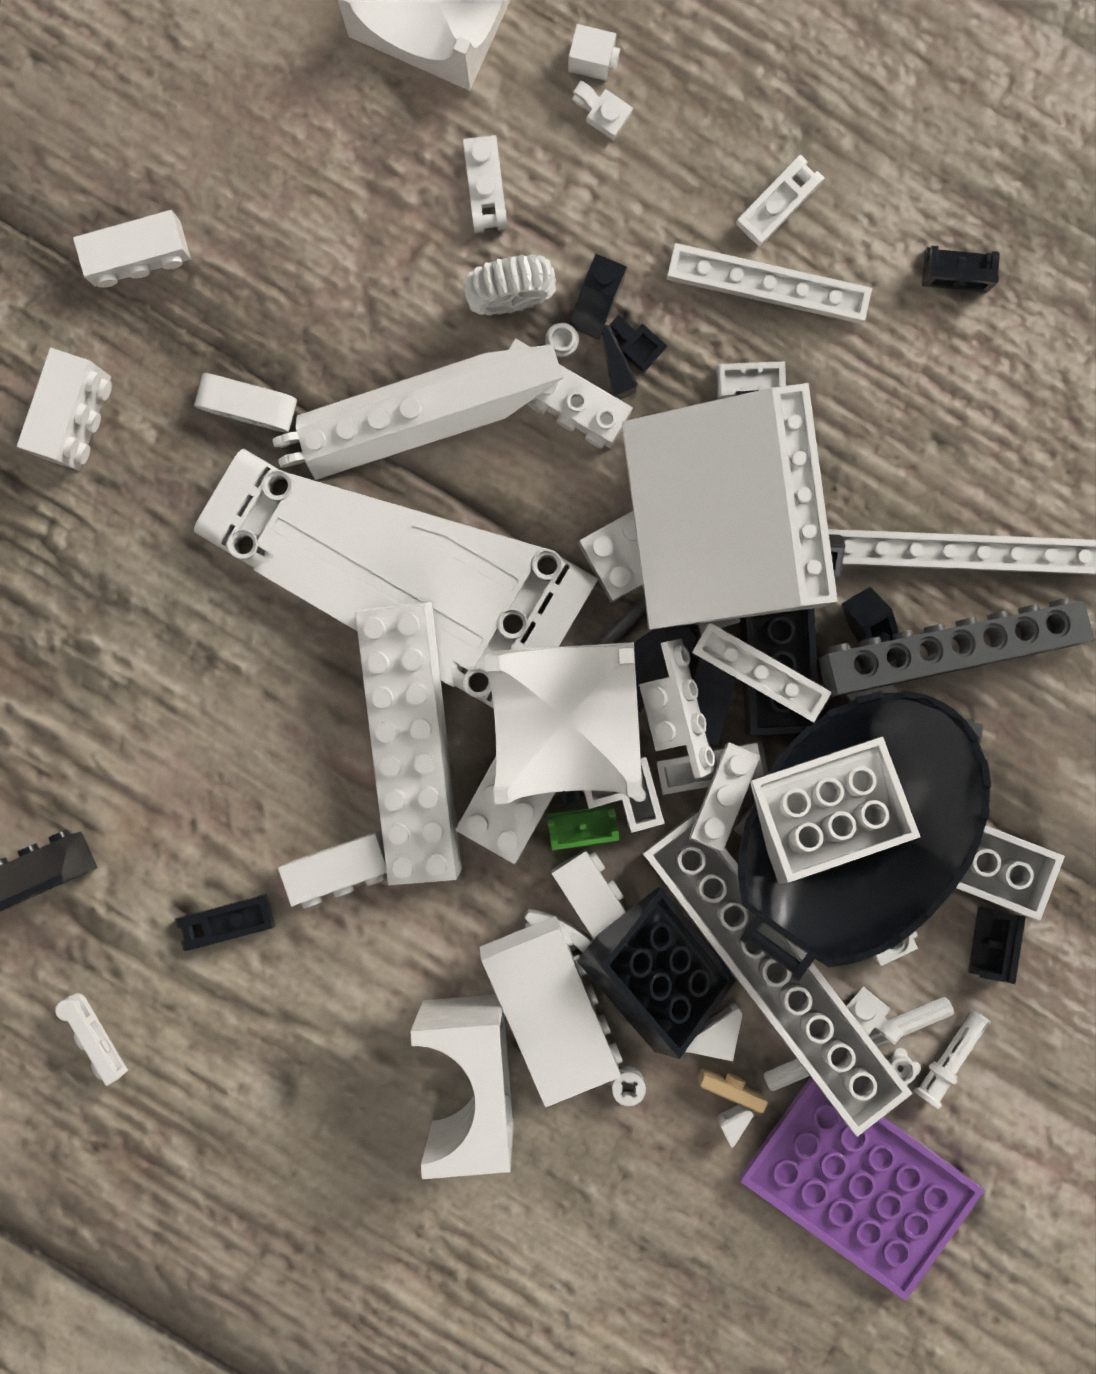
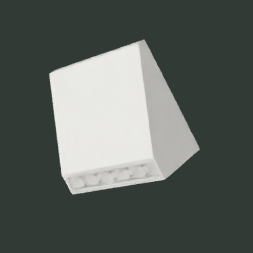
M809 383L768 388L622 421L649 630L819 608L838 602Z

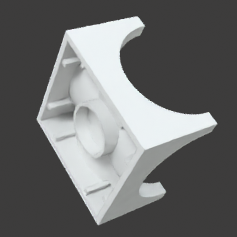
M338 0L349 38L469 91L510 0Z
M634 642L492 651L484 657L485 672L488 674L491 685L495 718L496 778L493 789L494 805L509 804L513 800L536 794L578 790L611 791L625 794L627 797H643Z

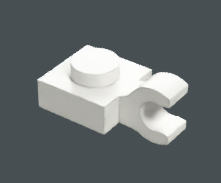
M580 81L573 91L574 97L572 101L590 112L586 118L587 123L614 141L632 114L633 107L607 89L599 97L588 84Z
M864 986L846 1006L868 1036L876 1029L894 1045L903 1036V1031L885 1018L891 1009Z

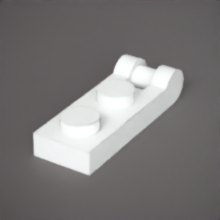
M492 135L463 139L474 233H484V229L496 227L498 231L508 230L497 137ZM495 207L496 213L482 215V209Z
M799 155L736 221V225L759 247L825 179L818 171L814 173L807 166L808 161L802 155ZM798 176L805 184L800 187L793 178Z
M72 994L57 1004L55 1011L57 1017L69 1022L75 1032L74 1040L81 1050L86 1051L92 1061V1071L98 1079L103 1080L104 1084L108 1086L128 1071L91 1006L82 994Z

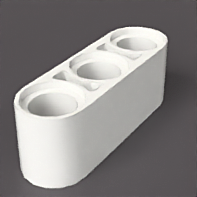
M203 373L194 407L208 413L289 433L297 399L274 390L214 374Z

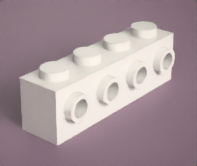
M515 338L509 350L528 348L529 346ZM559 364L563 379L531 400L527 405L538 413L544 414L547 411L556 416V422L569 431H574L576 428L585 433V439L592 445L601 449L605 445L611 449L622 431V421L629 419L633 407Z

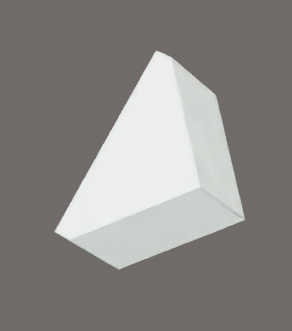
M735 1001L709 1017L685 1052L733 1061L743 1015Z

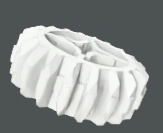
M521 254L516 257L509 256L504 259H497L494 262L485 263L482 267H476L464 280V292L471 311L477 314H486L488 316L493 314L501 315L503 313L511 314L515 311L534 307V305L541 304L546 299H549L556 291V277L550 260L540 255L531 254L524 256Z

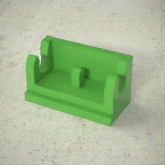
M613 804L547 814L552 850L620 840Z

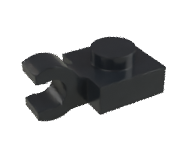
M617 315L609 324L615 338L625 343L621 347L625 358L643 374L667 348V345L643 323L635 331L621 316Z

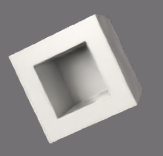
M577 24L569 53L568 72L607 81L609 70H616L621 48L615 47L616 33Z

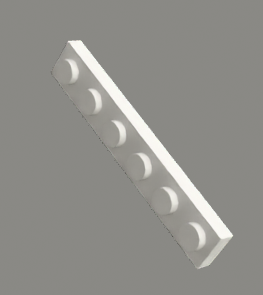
M678 243L674 245L666 279L858 324H863L865 321L872 292L871 287Z

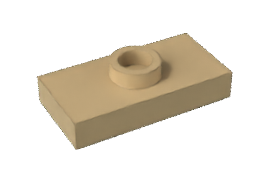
M704 1067L700 1068L697 1079L702 1089L760 1114L764 1113L768 1104L764 1094L746 1086L745 1080L731 1073H727L725 1077Z

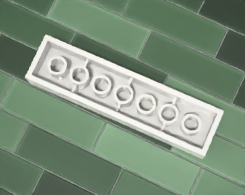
M432 602L364 608L356 611L355 614L388 885L456 880L462 870L459 836L458 832L455 831L457 819Z

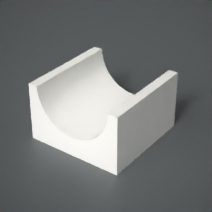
M496 995L423 1000L410 1031L411 1046L436 1049L455 1060L467 1074L474 1091V1096L464 1108L452 1116L432 1121L421 1162L422 1179L508 1173L511 1171L514 1127L505 1014Z

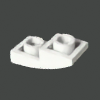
M529 908L524 913V918L528 921L525 926L527 928L556 915ZM556 916L561 927L567 925L574 941V945L569 946L570 950L574 952L578 948L584 953L592 943V938L572 923Z

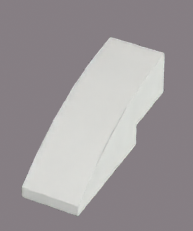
M762 740L737 745L760 755L752 778L763 777L768 774ZM724 748L713 750L715 757L714 770L717 768ZM689 755L656 762L663 795L709 787L715 773L713 772L694 779Z

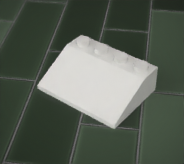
M883 737L750 781L766 849L779 884L789 883L920 837Z

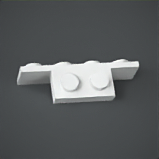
M682 639L663 642L661 646L669 677L639 684L655 750L660 751L686 745L694 779L701 778L715 772V757L713 750L708 746L705 734L706 720L703 714L700 713L697 701L698 688L691 677L688 665L690 662L689 652L683 645Z

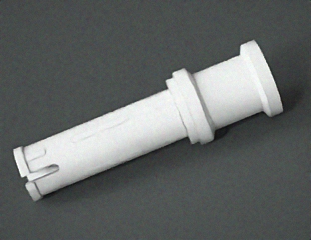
M971 1009L970 1014L938 1063L934 1061L929 1065L930 1072L920 1087H915L913 1092L937 1109H940L942 1106L940 1101L951 1085H956L958 1082L956 1073L991 1021Z

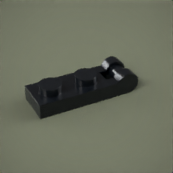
M267 894L175 918L176 926L181 928L184 939L181 941L183 951L197 949L275 927ZM194 924H202L204 935L197 936Z

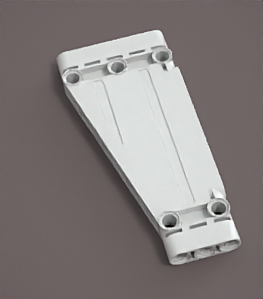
M245 449L240 450L231 462L194 527L195 534L254 568V571L356 631V611L364 608L432 602L441 681L461 689L493 709V698L491 702L487 700L492 691L488 674L485 672L484 657L492 651L559 647L598 581V578L562 558L553 550L279 470ZM279 480H286L288 483L287 491L282 495H274V484ZM251 537L253 541L252 550L247 554H241L239 551L241 540ZM543 558L553 559L557 564L556 571L550 575L542 574L537 568L539 561ZM565 566L569 567L561 583L557 585L556 581ZM550 594L552 598L541 615L538 612ZM511 615H516L523 621L522 629L515 634L506 632L503 626L504 620ZM534 623L535 627L525 644L521 643L529 627ZM476 673H483L488 679V686L482 692H475L470 687V678Z

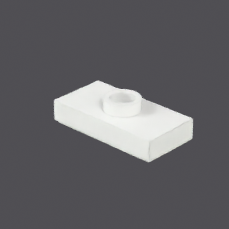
M785 361L717 364L718 400L733 397L736 391L764 390L786 386Z

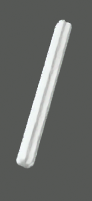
M942 997L894 1017L890 1021L903 1031V1036L952 1016L954 1010L950 1001L946 997ZM876 1029L869 1036L877 1047L890 1042ZM798 1059L764 1073V1079L771 1091L778 1090L810 1076Z

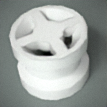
M621 1066L619 1070L622 1077L611 1081L613 1096L621 1105L635 1106L645 1096L646 1087L643 1075L633 1066Z

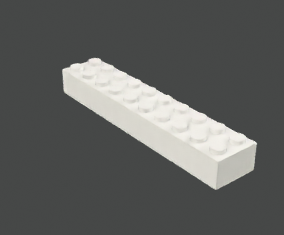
M699 812L692 813L641 853L847 1126L858 1137L913 1093L814 963H812L798 983L791 978L792 973L750 942L746 945L739 940L755 916L742 906L738 882V864L726 848H724L723 852H718L688 839ZM764 922L758 929L760 933L800 962L806 956L804 951L782 937Z

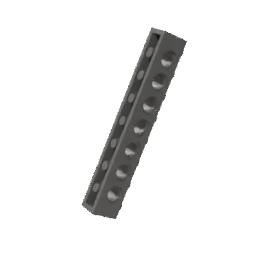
M1063 598L1049 602L1050 608L1040 609L1039 604L1019 608V614L1008 616L1007 610L986 615L987 621L978 623L976 617L962 619L955 622L956 627L945 629L943 623L923 628L925 634L913 636L912 630L893 634V640L881 642L880 637H874L860 641V647L849 649L848 643L827 648L828 654L817 660L824 688L832 692L829 698L1073 647L1095 639L1085 601L1071 603L1070 598ZM1047 620L1052 625V633L1048 630L1046 626ZM1015 626L1022 633L1021 640L1015 634ZM983 633L990 637V647L984 642ZM952 639L956 640L959 644V653L952 649ZM920 645L925 647L928 652L927 660L920 656ZM888 652H891L896 658L895 667H892L887 661ZM855 658L863 662V674L856 671L854 667Z

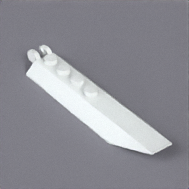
M553 344L484 353L297 415V432L283 434L273 438L272 441L274 447L277 448L287 447L300 442L302 452L288 454L279 458V465L281 468H286L306 462L314 479L318 480L506 419L563 379Z

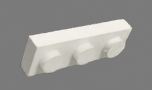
M730 742L725 745L688 839L718 852H723L760 755Z

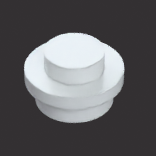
M557 323L547 331L545 343L546 345L553 344L557 357H568L576 351L579 336L573 326L567 323Z

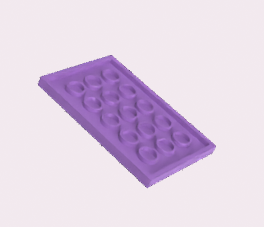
M811 1077L739 1176L741 1183L904 1301L911 1295L985 1191L972 1179L884 1116L857 1137Z

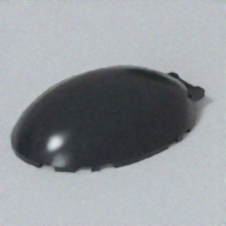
M906 690L896 693H882V691L855 697V700L829 710L825 716L801 732L785 749L770 770L769 774L883 737L920 837L789 883L779 884L766 849L756 803L754 802L743 828L744 832L738 856V882L742 906L755 917L739 940L746 945L750 942L792 973L791 978L798 983L814 960L819 961L828 968L854 964L881 954L905 940L939 909L953 893L972 864L982 842L981 839L990 813L989 802L992 785L989 764L978 741L980 738L967 720L944 702L926 694ZM763 922L807 953L804 959L800 962L760 933L758 929Z

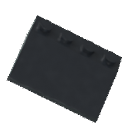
M68 829L48 837L50 844L39 848L37 843L17 851L19 858L8 862L6 857L0 859V912L98 868L82 831L70 834Z
M657 887L599 933L577 960L578 964L654 1052L677 1059L682 1057L736 981L734 976L661 887Z

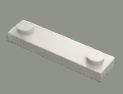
M710 622L692 652L812 722H815L832 693Z

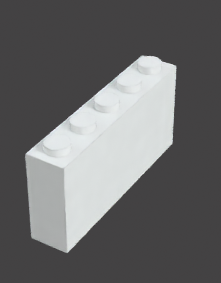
M556 916L480 946L483 966L545 1108L622 1077L618 1064L623 1062L616 1042L610 1044L606 1036L611 1033L604 1013L597 1015L594 1005L599 1004L594 988L592 984L585 986L582 976L587 973L577 962L580 955L573 957L569 946L574 945L567 925L561 927Z

